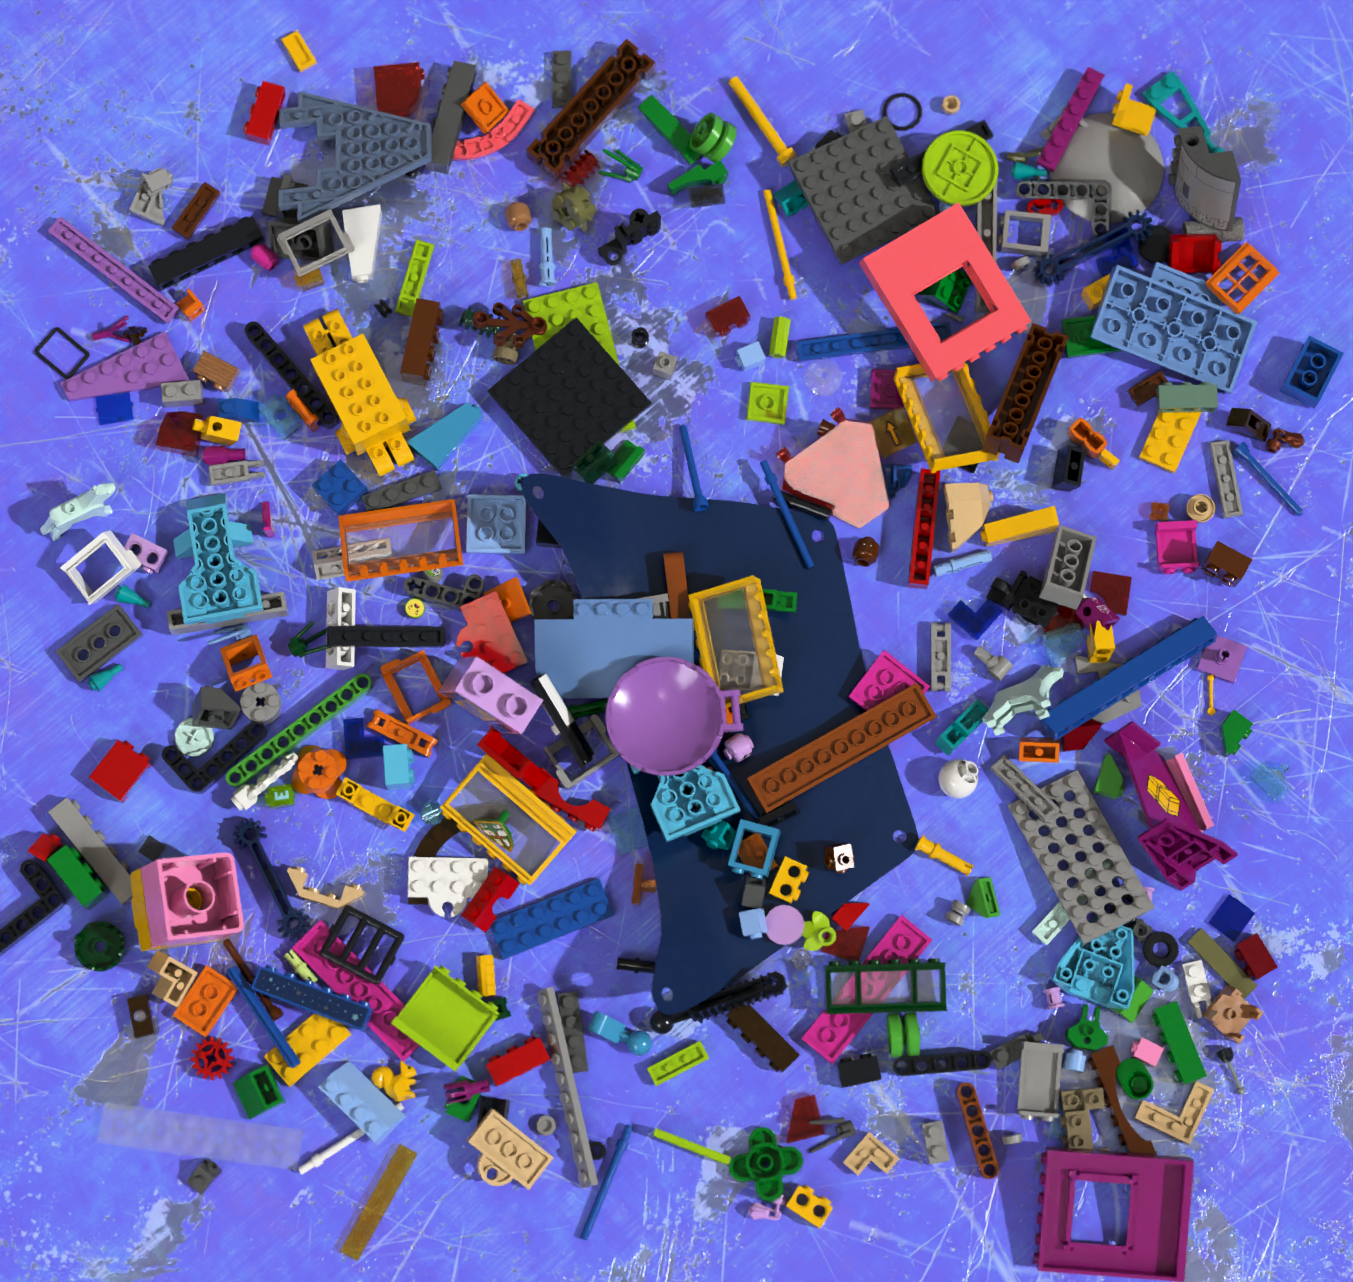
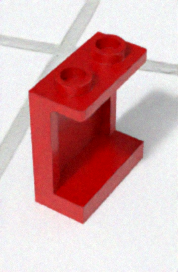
M1170 234L1168 267L1183 273L1210 272L1213 275L1220 268L1218 252L1222 250V243L1218 240L1216 234Z
M117 740L89 778L124 803L128 798L126 796L146 769L152 765L148 762L150 758L142 752L139 754L134 752V746L125 740L122 743L120 740Z

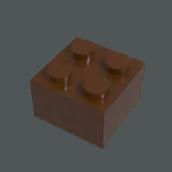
M1217 541L1209 551L1200 569L1204 570V574L1214 578L1215 576L1221 579V583L1224 585L1235 587L1242 580L1253 559Z

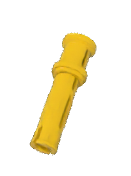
M924 834L921 835L914 848L916 851L920 850L929 855L930 859L936 858L966 876L970 874L971 868L974 866L941 848L940 843L928 840Z

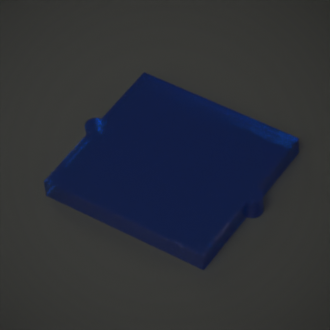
M130 392L96 397V412H98L100 426L134 420L133 402H131Z

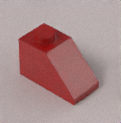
M43 833L27 852L51 865L47 859L64 845L59 842L61 838L52 833L48 836Z

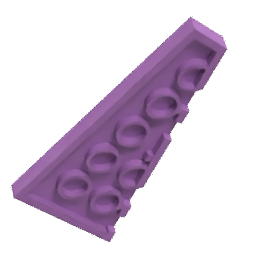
M164 331L60 384L68 400L71 402L103 395L110 396L117 393L150 390L161 387V383L190 381Z

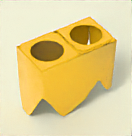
M1097 620L1095 635H1093L1090 624V636L1087 634L1086 640L1088 663H1104L1109 661L1115 649L1112 624L1110 629L1106 630L1102 627L1100 621Z

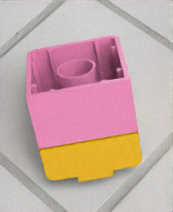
M230 853L158 859L133 871L130 875L134 925L138 931L141 951L217 942L240 932L244 927L235 861Z

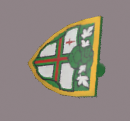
M503 810L497 820H473L488 838L500 847L512 852L514 847L512 833L504 824L510 815L507 811Z

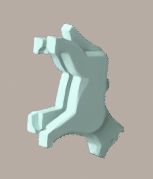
M114 483L93 486L89 491L52 508L49 512V518L40 528L42 535L50 532L53 541L62 538L61 534L67 531L72 524L93 516L104 517L112 514L111 506L104 505V501L115 492L116 487Z
M1043 664L1030 679L998 691L991 707L982 718L984 724H987L988 728L993 727V731L997 736L1005 733L1003 726L1016 713L1035 709L1040 720L1049 717L1050 714L1046 708L1051 706L1049 690L1055 682L1062 678L1063 668L1050 665L1045 666Z

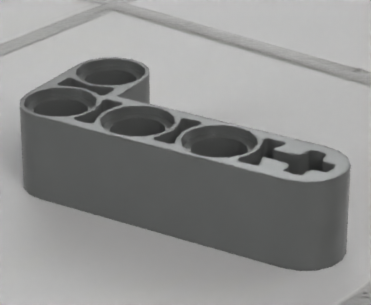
M473 574L467 578L464 589L459 590L421 578L408 577L404 582V589L406 594L412 598L461 611L460 606L464 605L467 599L475 600L482 596L484 583L479 575ZM472 581H479L480 586L477 589H472L470 583ZM413 583H415L417 588H414L413 591H411L409 586H412ZM434 588L437 590L436 595L428 596L427 591ZM448 594L456 596L453 602L446 601L445 597Z

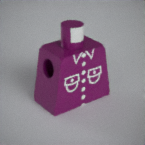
M1085 594L1079 604L1080 607L1076 610V614L1089 629L1091 624L1094 635L1097 620L1100 621L1102 627L1106 630L1110 629L1111 624L1113 627L1120 620L1098 597L1088 598Z

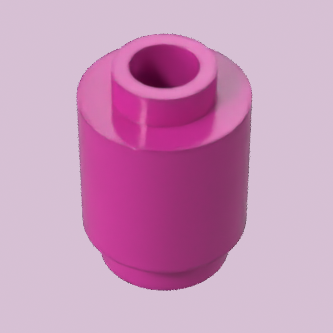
M264 243L256 244L251 249V258L264 270L272 271L278 265L280 260L277 258V254Z

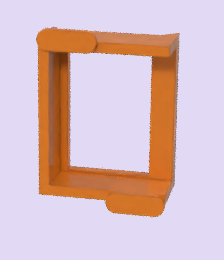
M424 650L402 661L394 659L381 666V674L408 725L451 705L449 698L438 692L442 685ZM420 661L441 702L413 716L392 675Z

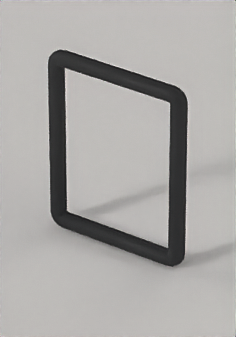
M55 327L34 351L39 358L64 379L71 378L90 356L87 350L59 327ZM57 331L85 354L84 358L68 375L64 374L38 352Z

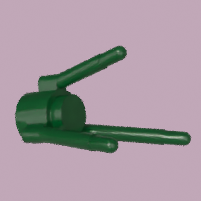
M310 622L296 636L290 639L288 648L292 655L302 658L305 655L331 648L324 645L306 650L308 648L307 644L324 635L326 629L306 640L304 638L299 639L313 626L314 623Z

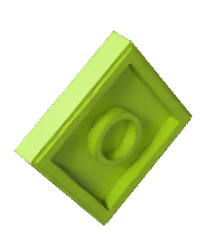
M751 382L746 421L785 425L789 386Z

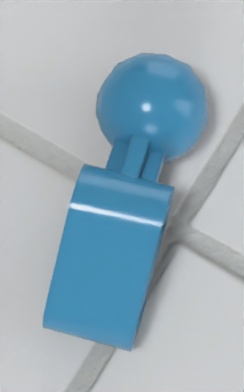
M595 1011L587 1030L613 1043L618 1044L619 1041L626 1043L628 1050L633 1055H645L652 1046L651 1037L645 1031L638 1030L631 1033L625 1030L626 1025L598 1011Z

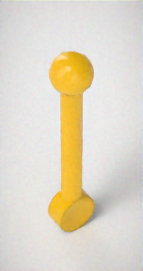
M1210 674L1207 676V681H1209V709L1207 713L1208 715H1214V676Z

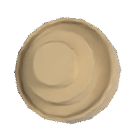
M1204 494L1194 495L1186 505L1187 516L1191 520H1197V523L1208 522L1215 513L1213 500Z

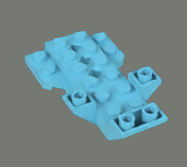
M226 493L187 500L189 529L173 539L176 559L194 556L195 561L194 567L190 570L191 573L178 586L185 625L200 622L211 624L242 618L248 613L264 611L257 571L236 559L234 547L254 544L251 525L231 522L229 520ZM215 561L219 562L217 566H213ZM218 579L222 581L220 584H216ZM221 597H224V602H219Z
M630 765L634 774L642 772ZM699 765L693 770L683 773L682 777L657 775L660 783L651 803V808L666 842L683 835H690L740 812L737 801L723 773L715 772ZM687 787L688 790H692L690 795H686L683 793L684 788ZM693 805H695L696 808H700L698 813L691 811Z

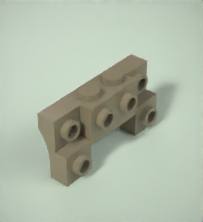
M1103 1088L1059 1090L1062 1116H1059V1123L1064 1132V1136H1061L1062 1147L1110 1151L1108 1147L1093 1148L1089 1110L1105 1108Z

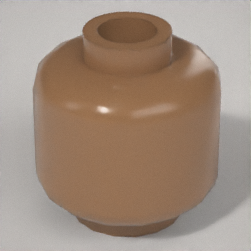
M518 201L512 202L505 210L507 224L511 229L523 231L528 228L532 217L527 204Z

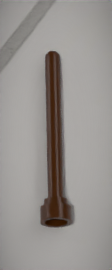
M225 939L223 945L252 987L255 979L254 975L229 939ZM255 991L273 1021L278 1020L284 1015L280 1007L277 1008L276 1005H273L268 996Z

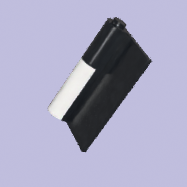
M543 673L531 680L529 684L535 694L543 700L541 704L554 724L551 726L554 734L561 735L577 764L583 770L586 768L585 764L593 760L594 752L548 675Z

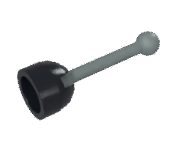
M1232 1047L1216 1052L1219 1060L1228 1064L1237 1086V1094H1244L1245 1090L1240 1086L1231 1063L1234 1058Z

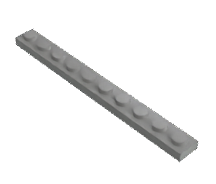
M554 987L545 988L537 991L538 1003L541 1006L542 1022L545 1025L546 1039L551 1051V1061L556 1073L555 1080L559 1086L560 1101L564 1108V1119L568 1126L569 1141L573 1148V1159L577 1166L578 1181L581 1184V1188L598 1185Z

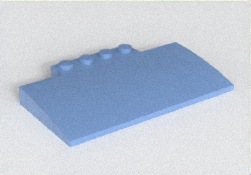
M1159 262L1154 263L1150 277L1115 265L1112 268L1090 338L1199 382H1211V385H1217V389L1231 394L1258 321L1221 307L1222 301L1207 288L1205 281Z
M573 599L574 619H534L536 677L546 673L561 698H609L615 684L625 672L627 673L638 663L652 658L675 657L694 664V618H653V599Z

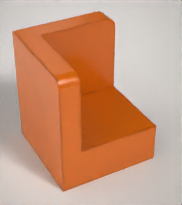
M188 289L186 290L188 295L180 300L177 306L188 320L192 322L206 310L200 300Z

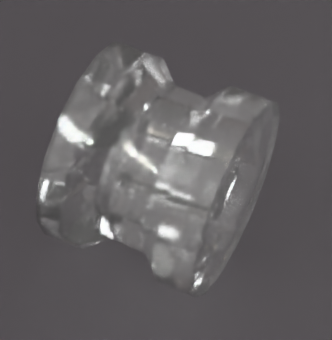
M805 949L796 950L791 957V963L794 968L804 970L809 967L812 959L811 954Z

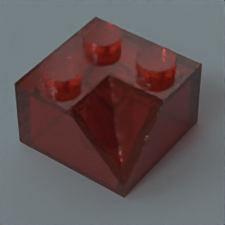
M185 411L167 412L159 428L156 442L157 448L160 451L197 457L201 442V432L192 430L195 418L205 420L203 415Z

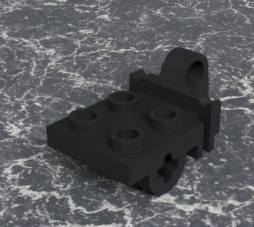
M640 208L633 210L630 214V225L626 227L624 223H621L620 226H615V239L598 248L600 257H603L606 263L611 266L618 265L622 260V255L627 253V246L631 244L636 245L645 236H653L659 232L661 228L660 214L658 211L648 214L647 211ZM615 251L619 254V257L616 260H610L608 254Z
M1023 570L1020 571L1013 586L1000 578H995L986 596V599L1005 607L1008 611L1012 607L1014 614L1021 615L1029 623L1041 625L1045 628L1050 624L1060 605L1039 598L1043 582L1032 576L1028 579L1027 573Z

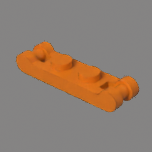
M374 710V716L371 721H368L366 727L400 744H407L410 749L427 758L430 757L432 753L430 751L433 745L436 746L437 739L380 710ZM381 719L385 720L383 727L378 725ZM421 739L426 741L424 747L419 746Z

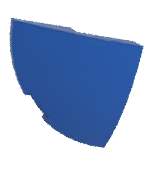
M871 463L872 503H883L896 497L895 493L901 487L905 488L911 476L912 465Z

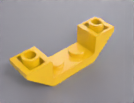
M346 777L336 792L337 796L356 808L403 832H406L415 814L384 800Z

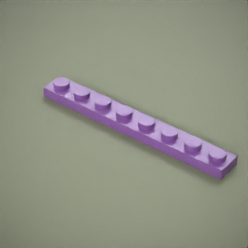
M59 217L48 230L57 240L165 323L169 324L180 311L178 306L62 217Z

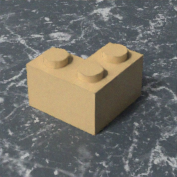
M159 950L155 952L147 968L161 975L152 994L178 1008L198 972Z

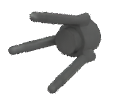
M844 1117L810 1120L809 1124L838 1123V1126H835L837 1136L811 1149L810 1153L855 1135V1129L851 1120L845 1121Z

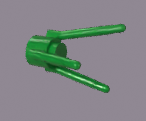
M606 149L602 150L608 156L626 166L624 173L627 176L599 171V174L626 180L630 183L632 180L638 181L643 171V167L640 164L634 162L618 149L615 152L622 158Z

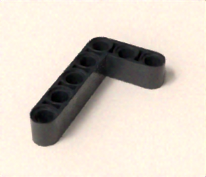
M1025 178L1016 186V194L1020 198L1092 200L1093 235L1099 237L1111 229L1112 187L1107 180ZM1021 184H1027L1030 187V192H1023ZM1041 184H1046L1049 187L1048 193L1041 192ZM1059 185H1066L1068 193H1061ZM1079 185L1087 187L1088 191L1086 194H1081L1078 191ZM1099 185L1105 186L1107 193L1100 194L1097 191V187ZM1097 205H1104L1107 210L1106 213H1099ZM1097 224L1105 225L1106 231L1099 232L1096 228Z
M252 721L199 770L191 764L178 748L172 745L162 750V758L194 793L203 794L267 736V729L262 722ZM256 726L262 727V732L259 735H253L252 733ZM240 740H247L248 744L245 748H238ZM170 751H176L177 753L176 758L173 760L167 759ZM226 753L233 754V758L229 762L223 761V756ZM188 765L190 771L185 775L181 774L182 766ZM216 766L218 767V772L213 776L209 775V768ZM199 779L202 780L203 786L200 789H194V782Z
M33 860L24 861L21 864L20 871L40 899L0 930V957L65 906L66 901L63 894L43 868ZM35 865V872L28 875L27 867ZM42 880L47 881V887L44 890H40L38 886ZM59 896V903L52 906L51 898ZM38 908H42L44 912L40 918H36L34 914ZM26 920L27 928L20 931L19 923ZM6 933L11 934V940L8 943L3 942V936Z

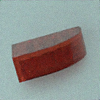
M419 62L373 66L377 110L409 118L416 111L421 101L422 80H425L424 68H420Z

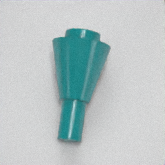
M1016 161V165H1012L1011 176H1015L1014 180L1034 176L1046 177L1047 169H1036Z
M125 584L122 587L118 586L114 597L117 598L116 602L138 604L147 609L151 601L139 597L137 593Z
M117 664L109 670L89 675L90 680L87 682L93 691L97 690L100 692L113 676L121 672L123 668L120 664Z

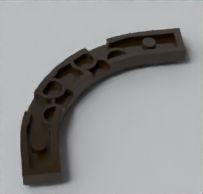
M475 805L463 808L457 812L476 827L474 819L497 820L503 810L508 812V805ZM445 817L440 820L424 836L413 857H435L447 841L461 832L456 826L458 823L452 818L449 820ZM508 818L504 822L505 825H508ZM408 898V905H428L427 898Z

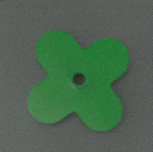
M760 1127L750 1134L749 1153L735 1156L729 1164V1171L733 1179L738 1182L754 1181L758 1196L763 1201L774 1202L783 1194L782 1178L798 1173L803 1167L804 1160L801 1152L795 1147L778 1148L773 1131L766 1127ZM764 1163H770L768 1168H763Z

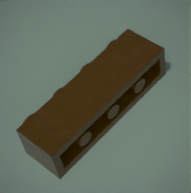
M747 1004V1007L741 1006L739 1010L736 1008L732 1009V1012L726 1014L728 1018L726 1022L733 1029L737 1027L742 1032L740 1036L748 1044L752 1042L756 1046L754 1050L762 1058L766 1056L771 1061L769 1065L776 1072L780 1070L783 1073L799 1057L800 1054L750 1004Z

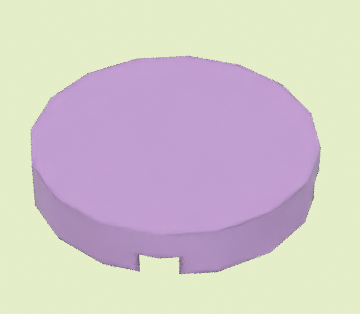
M776 906L769 911L765 918L768 929L766 934L770 940L777 944H793L804 932L805 923L803 916L792 906Z

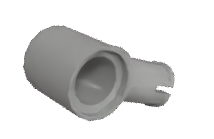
M979 646L973 654L986 665V668H988L987 672L998 681H1001L1013 667L1011 662L1001 655L998 657L996 655L993 656L982 646Z

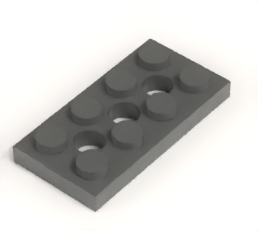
M117 604L55 652L78 682L81 683L89 675H92L141 638L143 634L123 608ZM112 627H120L121 631L118 636L110 635ZM102 638L105 641L104 646L99 649L95 648V640ZM86 650L89 653L88 658L83 661L79 660V653Z

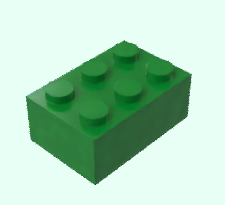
M65 845L47 860L81 905L90 910L109 896L105 892L108 888L102 880L95 879L93 875L96 873L93 868L86 862H82L84 857L79 850L75 849L74 846L71 848Z

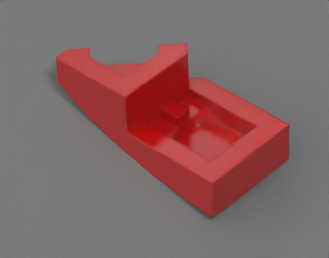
M845 903L831 920L847 932L870 904Z

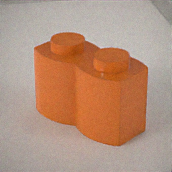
M1078 418L1067 431L1070 440L1086 450L1085 454L1093 459H1096L1107 446L1106 439L1100 433L1093 431L1091 425L1082 418Z

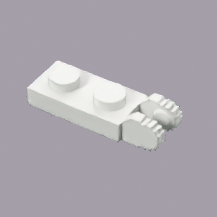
M1202 960L1181 965L1190 1002L1193 1004L1197 1019L1202 1018V1011L1198 1002L1205 1001L1206 1010L1212 1003Z

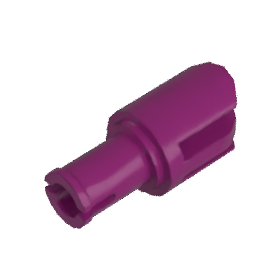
M209 446L204 449L202 459L205 464L211 466L225 464L228 461H246L245 448L227 449L225 446Z
M488 1079L472 1083L468 1080L444 1084V1089L447 1090L445 1092L446 1097H448L447 1104L470 1100L474 1094L490 1092Z

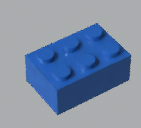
M1308 336L1280 392L1315 408L1344 353Z

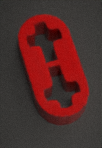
M1035 199L1028 203L1026 212L1035 213L1033 210L1031 211L1033 205H1035L1036 208H1043L1038 210V214L1056 216L1061 212L1063 202L1061 199ZM1052 202H1054L1055 205H1058L1056 210H1054L1053 207H1049L1051 206Z

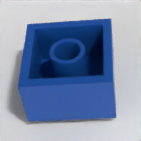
M341 459L312 484L313 490L337 516L344 515L362 499V496L368 493L367 487Z

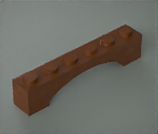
M1112 1045L1089 1054V1059H1087L1091 1070H1095L1097 1087L1103 1088L1105 1107L1110 1108L1112 1113L1110 1120L1113 1127H1117L1119 1131L1117 1137L1120 1145L1125 1146L1127 1153L1157 1155L1152 1141H1146L1132 1128L1119 1104L1115 1077L1117 1065L1121 1063L1114 1046Z

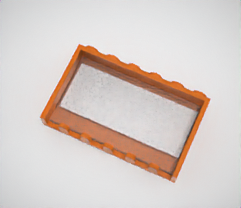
M455 499L338 516L343 570L346 582L464 565Z

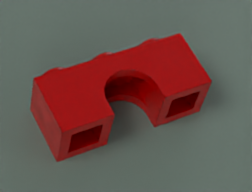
M494 867L461 916L473 926L486 933L497 917L492 912L494 903L501 897L509 900L519 886V883L507 873Z

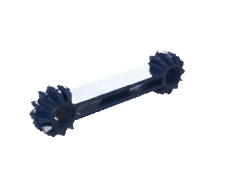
M1136 210V215H1133L1130 211L1128 212L1129 218L1125 216L1122 218L1125 224L1056 259H1053V254H1049V259H1046V256L1043 255L1042 261H1036L1038 267H1034V272L1037 273L1035 278L1041 279V285L1047 281L1048 287H1051V282L1054 281V284L1057 286L1059 284L1057 279L1064 280V276L1061 273L1131 238H1134V243H1138V238L1144 242L1145 236H1151L1149 230H1153V225L1150 224L1152 218H1146V212L1140 215L1139 210ZM1135 223H1139L1142 225V228L1140 230H1134L1131 226ZM1116 237L1115 239L1104 244V242ZM1083 253V255H1081V256H1079V257H1077V258H1075V259H1073V260H1071V261H1069V262H1067V263H1065V264H1063V265H1060V264H1062V263H1064V262H1066V261H1068V260H1070V259H1072V258H1074V257H1076V256H1078V255H1080V254ZM1047 267H1054L1055 272L1047 274L1045 269Z
M249 818L248 824L243 819L241 820L242 828L239 825L235 826L239 832H233V836L239 838L234 842L235 844H240L239 848L241 850L248 845L283 916V921H276L277 925H283L278 929V932H284L283 938L285 939L290 934L291 941H294L295 934L301 939L302 935L300 932L302 931L305 934L308 932L304 929V926H311V923L304 922L309 919V915L302 916L304 913L303 909H300L296 914L260 841L261 838H267V834L262 833L266 830L265 826L259 827L261 824L259 820L254 824L253 818ZM249 830L255 831V837L252 840H246L245 834ZM255 845H258L268 868H263L254 850ZM277 890H280L290 910L289 914L285 913L275 893ZM294 918L298 919V926L295 929H290L288 926L289 921Z

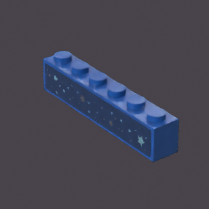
M266 965L265 968L259 967L251 987L253 991L366 1032L374 1011L370 1008V1003L359 1000L358 1003L354 1002L349 995L340 993V996L332 993L333 989L322 986L321 989L314 987V982L303 979L302 982L295 979V975L284 972V975L276 972L277 968Z

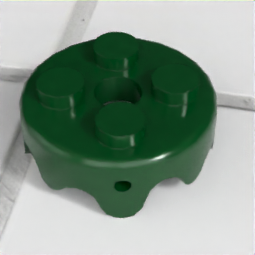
M106 921L87 924L74 939L76 958L84 967L92 971L105 972L111 970L122 961L125 955L126 942L123 934L116 926ZM103 941L106 944V949L99 953L96 951L95 946L98 942Z

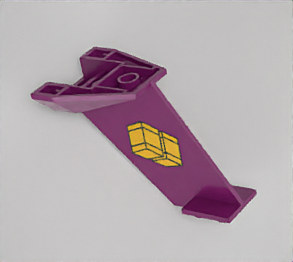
M1133 721L1104 739L1107 745L1126 760L1149 826L1147 831L1138 836V840L1168 882L1182 891L1195 883L1196 871L1215 859L1224 865L1238 856V852L1223 841L1201 833L1164 757L1154 750L1161 744L1158 740Z

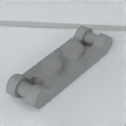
M931 622L930 689L931 692H937V690L951 692V622H944V624ZM937 632H944V637H937ZM937 677H944V682H937Z

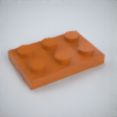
M206 965L172 1016L207 1038L238 992V989L232 981Z

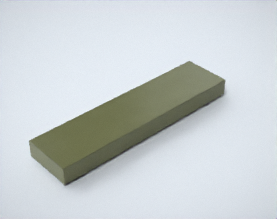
M1202 928L1187 941L1228 986L1235 987L1242 993L1241 997L1243 999L1257 987L1249 976Z

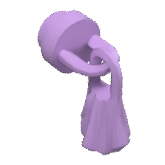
M782 1194L778 1200L771 1202L776 1204L775 1209L766 1207L758 1202L751 1204L748 1207L749 1216L753 1220H779L781 1218L779 1208L780 1205H786V1195ZM774 1212L776 1217L769 1216V1213Z

